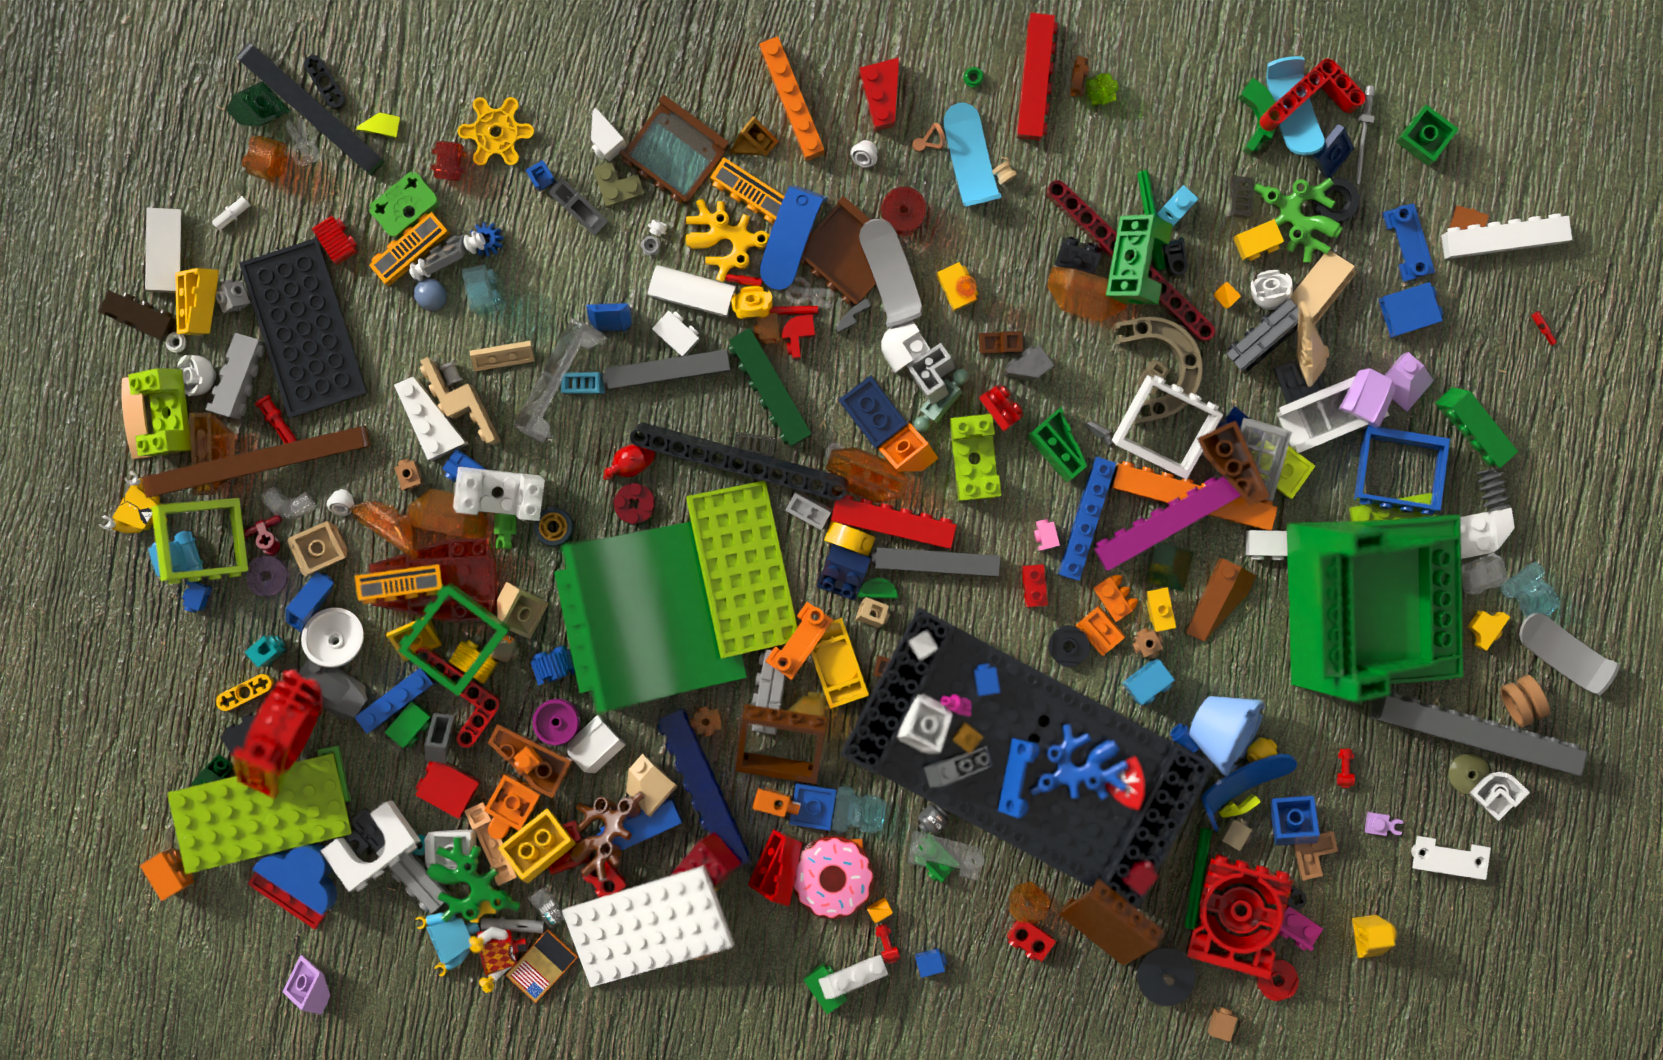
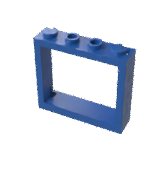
M1368 425L1363 430L1354 501H1359V504L1364 506L1377 504L1382 509L1401 508L1400 511L1406 513L1419 511L1424 516L1437 514L1441 511L1450 439L1382 427L1374 428ZM1370 439L1438 450L1431 505L1363 494Z

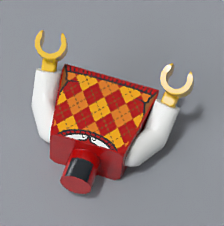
M490 927L486 931L477 932V937L473 936L470 938L469 942L472 944L470 949L474 953H480L485 975H488V978L483 977L479 980V985L483 987L482 990L490 993L494 989L493 982H496L506 971L517 964V953L527 951L525 938L513 940L511 930Z

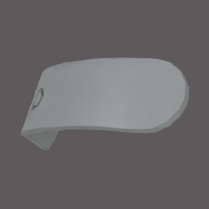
M873 219L868 221L861 228L859 238L887 314V327L899 325L922 316L923 306L896 230L886 220Z
M1533 613L1524 620L1519 634L1522 644L1562 675L1583 689L1599 696L1613 682L1620 664L1599 655L1542 613Z

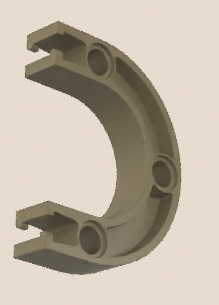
M1159 317L1137 318L1117 322L1113 325L1114 332H1119L1118 329L1122 327H1131L1132 336L1122 338V335H1118L1116 339L1117 345L1150 339L1168 346L1176 356L1179 367L1175 385L1183 388V393L1190 395V393L1196 394L1202 378V359L1197 344L1184 328L1175 322ZM1138 324H1143L1146 327L1145 334H1140L1137 331ZM1186 356H1192L1194 358L1193 366H1188L1186 364ZM1169 393L1160 398L1145 400L1142 407H1147L1149 416L1139 419L1137 415L1133 425L1166 418L1180 411L1188 403ZM1154 404L1162 406L1163 411L1161 414H1156L1153 411Z

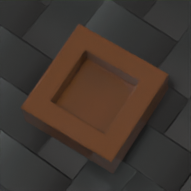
M878 655L873 675L881 677L891 658Z

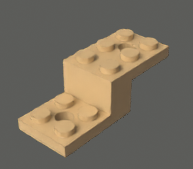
M429 357L420 360L423 365L420 367L421 372L431 382L429 388L433 396H437L440 401L438 407L441 413L452 419L469 413L473 422L477 423L480 427L478 433L483 442L485 441L491 445L500 443L501 441L475 387L466 384L450 392L445 385V380L436 362Z

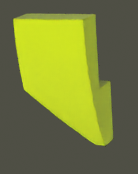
M379 112L357 126L356 130L396 138L400 117Z
M1251 794L1238 806L1230 801L1218 813L1221 817L1244 814L1257 806L1261 801Z

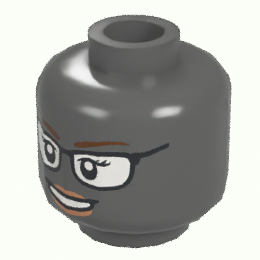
M930 804L919 814L918 818L921 823L918 826L926 834L931 832L937 835L948 824L947 817L949 815L942 807Z

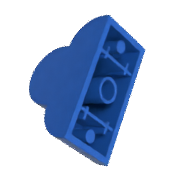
M316 842L299 846L290 852L280 851L261 859L253 868L254 871L320 915L331 910L336 902L337 890L334 883L328 878L333 868L321 852L326 847L321 843Z

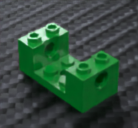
M1155 215L1120 216L1106 296L1123 304L1159 303L1162 284L1148 278L1153 244H1169L1173 224ZM1135 252L1134 258L1129 261L1130 255Z

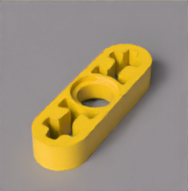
M268 674L257 675L221 693L216 699L217 707L222 711L232 710L270 691L274 686V680ZM261 678L268 680L266 688L264 686L257 689L254 688V685L261 683ZM244 686L250 689V696L248 698H243L240 695V689ZM224 696L226 698H231L233 696L237 698L229 702V707L228 705H223L222 703L225 700Z

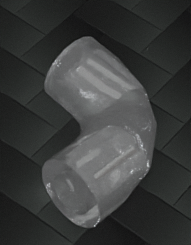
M274 486L260 495L264 504L275 515L285 519H297L317 509L314 500L306 491L296 498H287L282 494L278 486Z

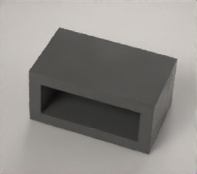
M433 713L425 743V760L446 763L454 735L453 715Z

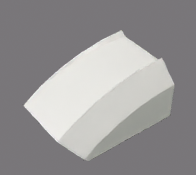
M925 694L918 695L903 722L898 738L901 742L920 750V752L928 754L940 753L953 714L945 705Z
M598 714L567 743L568 755L574 759V762L584 772L596 773L626 743L617 736Z
M475 830L428 832L424 839L425 865L427 869H429L431 863H438L455 870L457 864L437 855L436 851L439 846L449 851L453 850L454 837L461 836L462 852L464 855H469L473 846H477ZM466 863L468 868H472L470 863Z

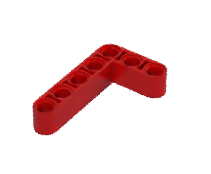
M1326 58L1261 116L1260 126L1266 131H1273L1320 88L1328 94L1342 111L1348 114L1355 112L1365 102L1366 97L1363 91L1334 60Z
M421 647L415 651L417 655L420 651L426 652L428 654L427 662L434 667L437 663L443 664L445 666L443 674L451 680L454 675H459L462 678L465 674L428 647ZM473 678L460 694L461 697L477 707L457 735V742L463 748L471 747L476 742L501 706L500 698ZM470 687H476L479 690L478 697L469 695ZM493 699L496 702V708H487L486 700ZM475 716L483 717L484 724L482 726L474 723ZM462 733H470L472 741L464 742L462 740Z

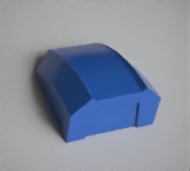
M628 303L586 305L589 322L599 334L607 331H622L625 333L632 325V308Z

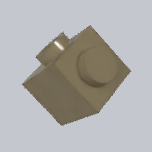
M1240 817L1237 820L1230 818L1219 839L1241 851L1243 845H1247L1251 840L1252 829L1247 827L1249 823Z

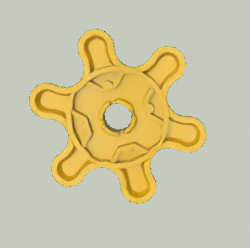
M482 97L476 98L473 101L477 120L473 124L460 125L457 132L460 138L473 139L477 142V150L473 155V161L477 165L486 164L492 154H500L506 164L515 165L519 160L518 153L514 149L515 142L518 139H529L533 136L534 128L532 125L527 123L519 124L514 119V113L519 107V103L515 98H506L499 109H492L486 99ZM500 127L502 130L499 137L491 136L492 128Z

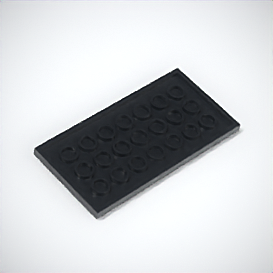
M318 238L239 262L288 418L291 419L368 394Z

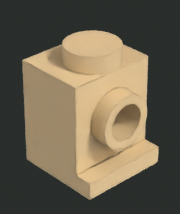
M866 597L860 603L855 621H861L880 628L888 621L889 613H887L889 606ZM870 612L874 613L875 617L870 616Z

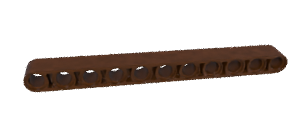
M360 426L141 477L145 497L151 498L371 446L367 427Z

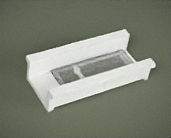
M1355 376L1279 408L1280 412L1276 414L1282 428L1292 432L1289 442L1292 449L1300 453L1368 424L1349 413L1339 410ZM1388 411L1386 412L1384 417L1389 416Z

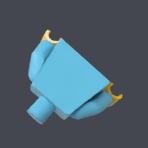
M441 912L428 916L422 915L415 919L423 921V925L417 927L418 929L427 928L441 961L434 969L441 967L444 970L439 974L440 977L444 976L448 970L464 962L470 952V946H472L469 942L470 936L480 932L477 923L470 922L465 925L463 919L457 918L455 915L445 923L441 919L444 913Z

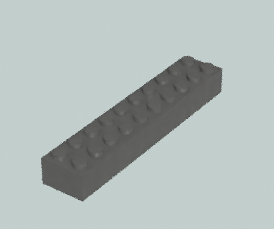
M1390 693L1388 696L1375 698L1371 718L1564 772L1582 775L1588 752L1581 750L1582 746L1546 736H1542L1541 739V734L1528 732L1512 726L1502 725L1501 728V723L1485 719L1481 722L1482 718L1463 714L1461 717V712L1443 708V711H1441L1440 706L1423 703V706H1421L1422 701L1406 697L1401 700V695Z

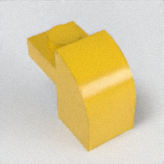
M831 521L824 540L869 556L875 537Z

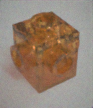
M709 706L697 708V713H694V718H691L693 731L697 730V733H702L703 737L714 735L715 730L722 729L718 708L711 710ZM708 718L710 723L704 725L702 719Z

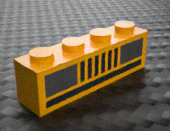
M723 157L710 177L713 182L712 186L721 192L726 190L730 193V198L738 203L743 201L747 204V208L755 214L760 212L765 216L764 219L774 225L784 196Z
M432 212L422 215L418 219L419 223L417 225L407 228L403 232V236L398 241H392L383 254L378 253L372 258V263L369 266L387 286H390L411 268L410 264L412 262L416 264L418 259H422L429 253L432 247L441 243L451 234Z
M440 565L355 576L358 601L363 600L364 604L376 603L377 598H384L385 601L397 600L399 595H405L406 598L418 597L420 592H426L427 596L436 595L442 587Z

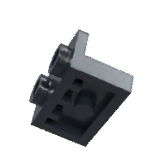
M1063 237L1055 265L1094 277L1102 249L1097 244L1091 242L1087 244L1079 242V239L1075 237Z

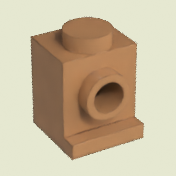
M410 458L399 461V466L394 467L402 491L424 485L417 461H410ZM405 470L410 471L409 477L404 476Z

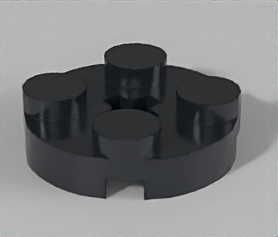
M1065 625L1057 628L1051 635L1048 645L1049 653L1058 664L1073 667L1083 662L1088 656L1090 641L1084 630L1074 625ZM1072 641V644H1075V648L1067 651V647H1064L1063 644Z

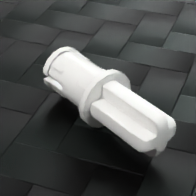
M241 196L230 207L226 206V210L216 217L212 223L218 230H222L231 221L237 220V216L251 205Z

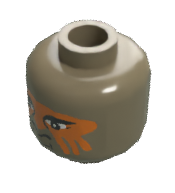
M506 634L491 653V656L505 663L509 662L511 658L515 659L520 649L517 647V639Z

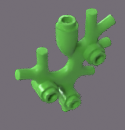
M1330 178L1318 186H1310L1308 181L1299 179L1294 182L1293 194L1289 196L1282 195L1281 191L1277 188L1265 187L1257 183L1254 190L1262 194L1261 197L1267 203L1276 205L1281 211L1280 216L1275 219L1277 226L1279 227L1286 222H1290L1294 226L1289 232L1291 240L1286 247L1287 250L1293 252L1297 244L1302 243L1304 245L1303 262L1309 263L1312 261V254L1315 249L1325 254L1329 253L1331 247L1313 238L1311 235L1312 231L1318 230L1331 238H1338L1343 227L1340 226V223L1326 216H1304L1301 212V205L1304 201L1313 199L1332 209L1335 201L1325 196V191L1334 184ZM1300 184L1305 186L1303 191L1298 190ZM1275 192L1276 198L1271 200L1269 195ZM1297 230L1301 231L1299 238H1296L1294 235Z

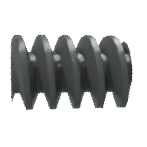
M1498 468L1476 473V475L1483 476L1478 483L1485 484L1484 487L1480 488V491L1487 493L1481 497L1483 500H1488L1483 505L1485 508H1490L1487 512L1510 507V504L1504 503L1505 500L1509 499V496L1502 495L1503 492L1507 491V488L1500 487V485L1505 483V480L1498 478L1504 474L1502 471H1497Z

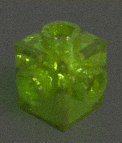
M1101 73L1097 76L1086 78L1087 95L1092 106L1116 101V92H1119L1117 80H1113L1110 73Z

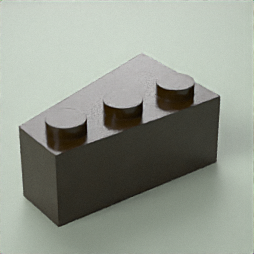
M110 290L107 291L98 313L111 317L161 341H166L167 336L172 332L177 321L171 318L172 313L161 308L159 312L153 310L154 305L143 300L141 303L134 301L135 297L123 292L120 295Z

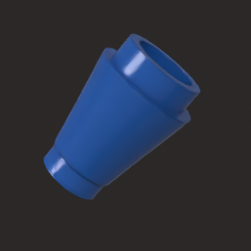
M1179 723L1170 732L1172 740L1192 753L1196 752L1199 746L1190 737V729L1187 725Z

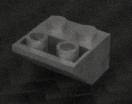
M1032 345L1021 354L1022 358L1020 360L1014 358L1007 363L1003 374L1006 377L1034 381L1050 370L1054 364L1040 345L1036 348Z

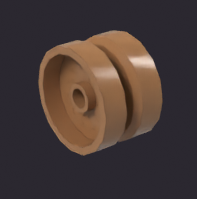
M1530 675L1517 679L1516 685L1508 683L1500 688L1503 703L1511 718L1519 727L1524 728L1532 724L1534 718L1540 720L1549 716L1550 707L1539 684Z

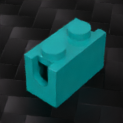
M267 635L261 637L245 653L258 668L271 665L287 649L284 647L285 642L279 636Z

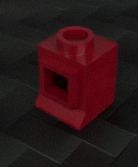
M1145 861L1144 864L1142 862L1140 864L1137 863L1128 873L1129 877L1123 880L1139 894L1143 895L1158 875L1154 873L1156 868L1148 861Z

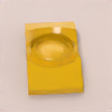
M836 619L831 623L811 652L830 709L869 696L843 619Z

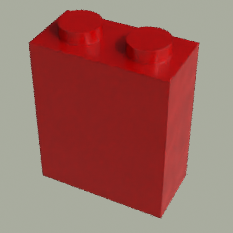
M430 761L425 769L428 773L424 779L421 778L415 787L418 790L415 795L458 819L461 818L481 780L448 762Z

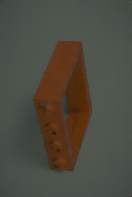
M745 704L735 771L817 784L827 717ZM748 724L818 735L814 763L744 752Z

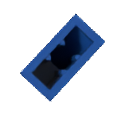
M316 572L286 607L285 622L302 633L306 623L318 612L332 592L334 585L332 579L324 573Z

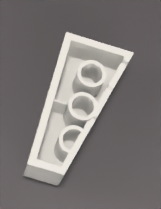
M410 377L394 385L427 460L434 461L456 449L469 445L448 417L441 413L437 403L417 378Z

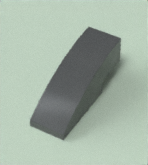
M562 177L547 191L551 197L594 236L608 222Z

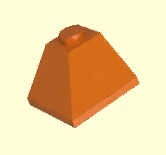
M910 423L878 447L879 451L898 472L923 471L939 459L928 442Z

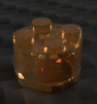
M252 136L249 140L247 155L243 157L242 166L246 168L247 173L251 176L276 182L275 178L282 176L287 165L288 156L284 155V149L288 150L287 145L264 136Z

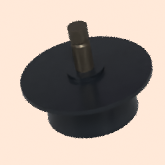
M1159 948L1143 958L1138 968L1137 981L1141 992L1148 1000L1157 1005L1172 1006L1184 1001L1192 992L1195 984V970L1189 958L1181 951L1173 948Z

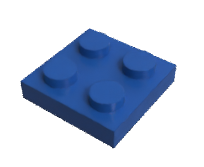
M796 783L793 801L801 803L798 815L791 814L790 824L830 831L836 789Z

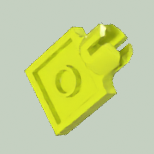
M1266 440L1264 448L1275 451L1276 446ZM1290 446L1287 449L1277 490L1287 498L1293 499L1315 465ZM1252 450L1251 456L1256 463L1258 451ZM1262 453L1259 464L1261 469L1270 471L1273 455ZM1260 473L1261 478L1267 481L1268 475Z

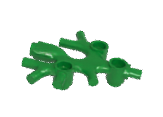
M461 836L454 837L453 850L449 851L439 846L436 851L437 855L455 862L457 868L452 870L438 863H431L426 874L431 879L443 884L465 882L471 887V894L465 899H457L440 892L437 899L449 905V909L441 916V919L447 923L457 913H463L465 919L475 920L481 912V903L484 901H489L491 907L495 910H507V908L518 911L519 903L512 901V897L508 896L505 891H496L491 887V880L499 874L494 867L484 875L476 873L475 870L479 866L477 857L481 848L474 845L470 854L464 855L462 852ZM466 863H470L472 868H468ZM496 899H500L502 903H497ZM468 909H472L474 914L469 913Z

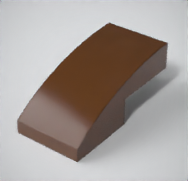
M1022 331L978 334L979 354L1023 352Z

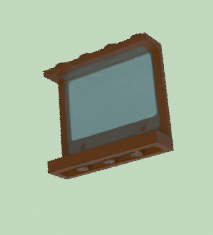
M663 94L658 100V107L625 151L621 150L619 153L622 157L621 161L630 168L632 166L636 167L639 170L637 173L646 180L651 178L655 181L654 185L662 192L667 190L672 194L670 197L679 204L683 202L687 205L730 147V144Z

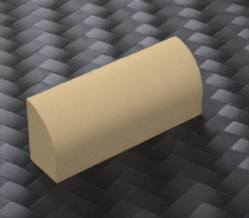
M1329 251L1328 254L1324 253L1292 293V302L1299 308V302L1304 301L1314 325H1316L1356 275L1355 266L1332 251Z

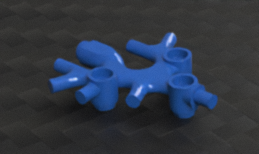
M1063 725L1064 741L1062 745H1054L1047 752L1048 758L1058 764V769L1054 774L1043 775L1037 782L1038 785L1030 788V791L1035 796L1041 792L1054 791L1061 784H1067L1070 786L1071 798H1078L1079 784L1085 781L1090 789H1096L1102 800L1109 796L1104 788L1107 782L1115 785L1122 792L1127 788L1128 785L1119 779L1118 774L1129 768L1124 760L1106 771L1101 769L1100 766L1103 762L1116 756L1117 752L1120 751L1115 740H1108L1096 747L1089 755L1087 763L1083 767L1074 766L1071 761L1072 752L1091 741V737L1086 733L1079 738H1074L1072 726ZM1056 750L1059 752L1057 758L1054 756ZM1094 777L1097 779V783L1095 785L1092 783V779ZM1047 779H1050L1051 784L1049 786L1046 785Z

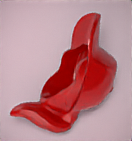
M634 444L622 447L614 455L612 466L605 468L603 479L611 480L614 475L629 478L640 474L653 462L655 451L638 447Z

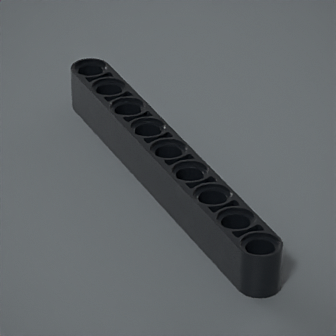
M250 42L236 56L238 60L369 175L373 176L385 161Z

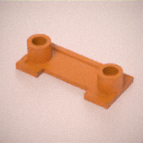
M806 602L797 615L802 622L784 648L779 650L775 647L765 660L767 664L791 680L833 622V619L824 614L820 608H816ZM816 614L819 618L814 620L813 615ZM785 661L786 665L781 666L780 662Z

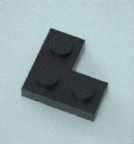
M1294 361L1273 369L1286 404L1326 388L1321 374L1314 384L1308 387L1306 380H1301Z

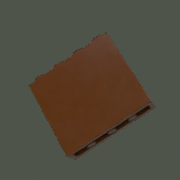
M842 196L838 200V204L810 234L800 264L803 266L807 264L812 268L810 272L816 278L820 279L822 277L828 282L826 286L834 293L838 291L842 295L841 299L847 305L851 306L853 304L856 306L876 285L874 275L859 238L861 228L871 219L846 197Z
M1097 880L1091 891L1077 900L1073 897L1068 899L1059 913L1063 919L1123 966L1155 949L1165 931L1100 880Z

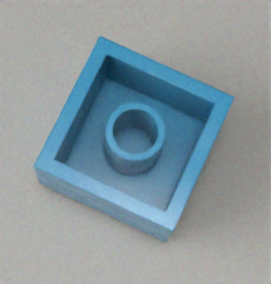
M1152 659L1121 684L1136 703L1148 705L1156 699L1154 695L1160 691L1163 693L1172 687L1171 682L1174 681V678L1160 660Z

